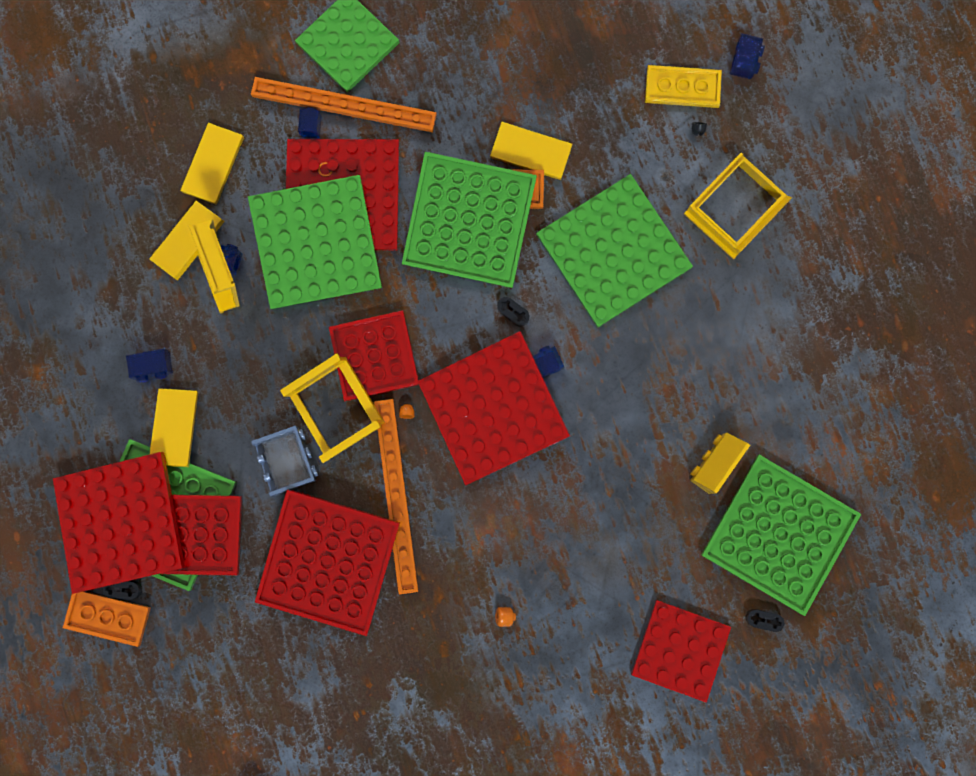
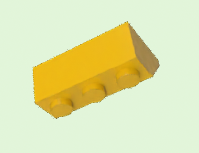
M729 433L718 434L713 441L714 447L711 451L707 450L701 459L704 460L700 466L697 465L691 472L692 478L690 481L708 494H717L750 447V444Z

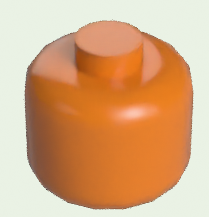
M498 607L495 612L497 626H512L516 620V614L512 608Z

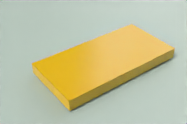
M648 65L645 103L719 108L722 70Z
M501 122L490 158L527 170H544V175L561 180L572 144Z
M208 123L180 191L217 205L244 136Z
M195 201L150 257V260L178 281L199 254L189 225L213 219L217 232L225 221L198 201Z
M158 389L150 454L164 452L166 466L189 467L198 391Z

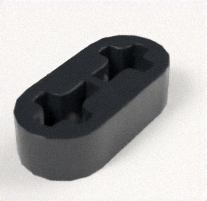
M503 297L498 301L497 309L500 314L515 325L525 326L529 322V312L509 297ZM509 302V307L513 311L511 312L508 309L502 310V303L506 304ZM516 312L519 315L524 313L526 320L517 321L518 317L514 313Z
M136 581L114 584L113 586L120 588V591H114L113 593L112 590H109V586L102 588L103 594L108 598L131 600L138 598L142 593V586ZM133 585L136 593L131 595V592L125 591V588H131Z
M751 609L745 616L746 622L750 626L759 629L779 632L785 625L784 619L780 615L767 611ZM755 613H757V616L763 618V621L757 620L754 624L751 616H755ZM776 617L779 625H775L773 628L772 624L767 623V619L774 620Z

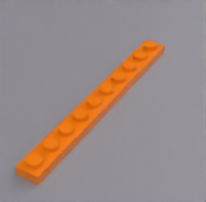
M259 77L254 78L251 96L254 98L432 133L437 113Z
M394 399L374 401L376 409L385 422L378 429L388 515L389 519L400 522L393 546L398 593L400 595L419 592Z

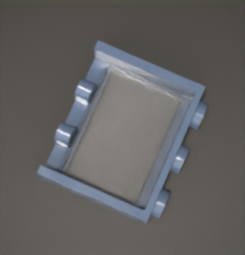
M296 425L251 441L252 445L256 447L257 459L262 465L263 477L269 485L271 491L269 495L271 497L282 494L288 489L293 490L317 481V469L315 465L311 466L309 458H312L309 447L305 448L303 440H306L304 432Z

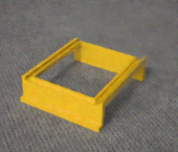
M740 153L689 206L684 215L734 259L793 197L786 195ZM739 166L775 198L776 202L736 242L699 207Z
M213 219L189 225L199 252V260L219 313L221 314L224 311L239 307L236 286L217 239Z
M338 354L333 355L280 390L283 397H290L319 445L323 452L319 456L322 463H325L379 429L381 424L385 423L347 358L340 357ZM339 367L372 423L330 449L298 393Z

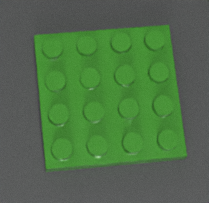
M337 0L295 42L348 93L399 44V39L358 0Z

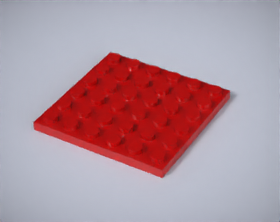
M287 139L286 189L360 175L375 251H398L399 139ZM320 168V172L324 175L329 174L331 171L332 174L330 176L323 177L319 174L318 170Z
M521 331L419 380V386L465 486L570 437L568 429Z
M157 452L53 478L72 594L185 568L164 452Z
M288 489L255 603L367 636L400 522Z

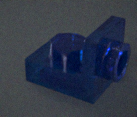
M227 244V246L220 245L222 251L229 254L225 257L230 273L236 275L243 254L238 250L237 246Z

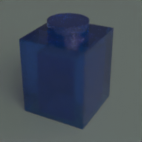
M312 107L300 109L298 132L301 137L320 138L322 117L319 110Z

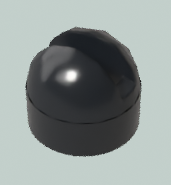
M692 122V133L695 136H698V134L702 136L706 132L707 123Z

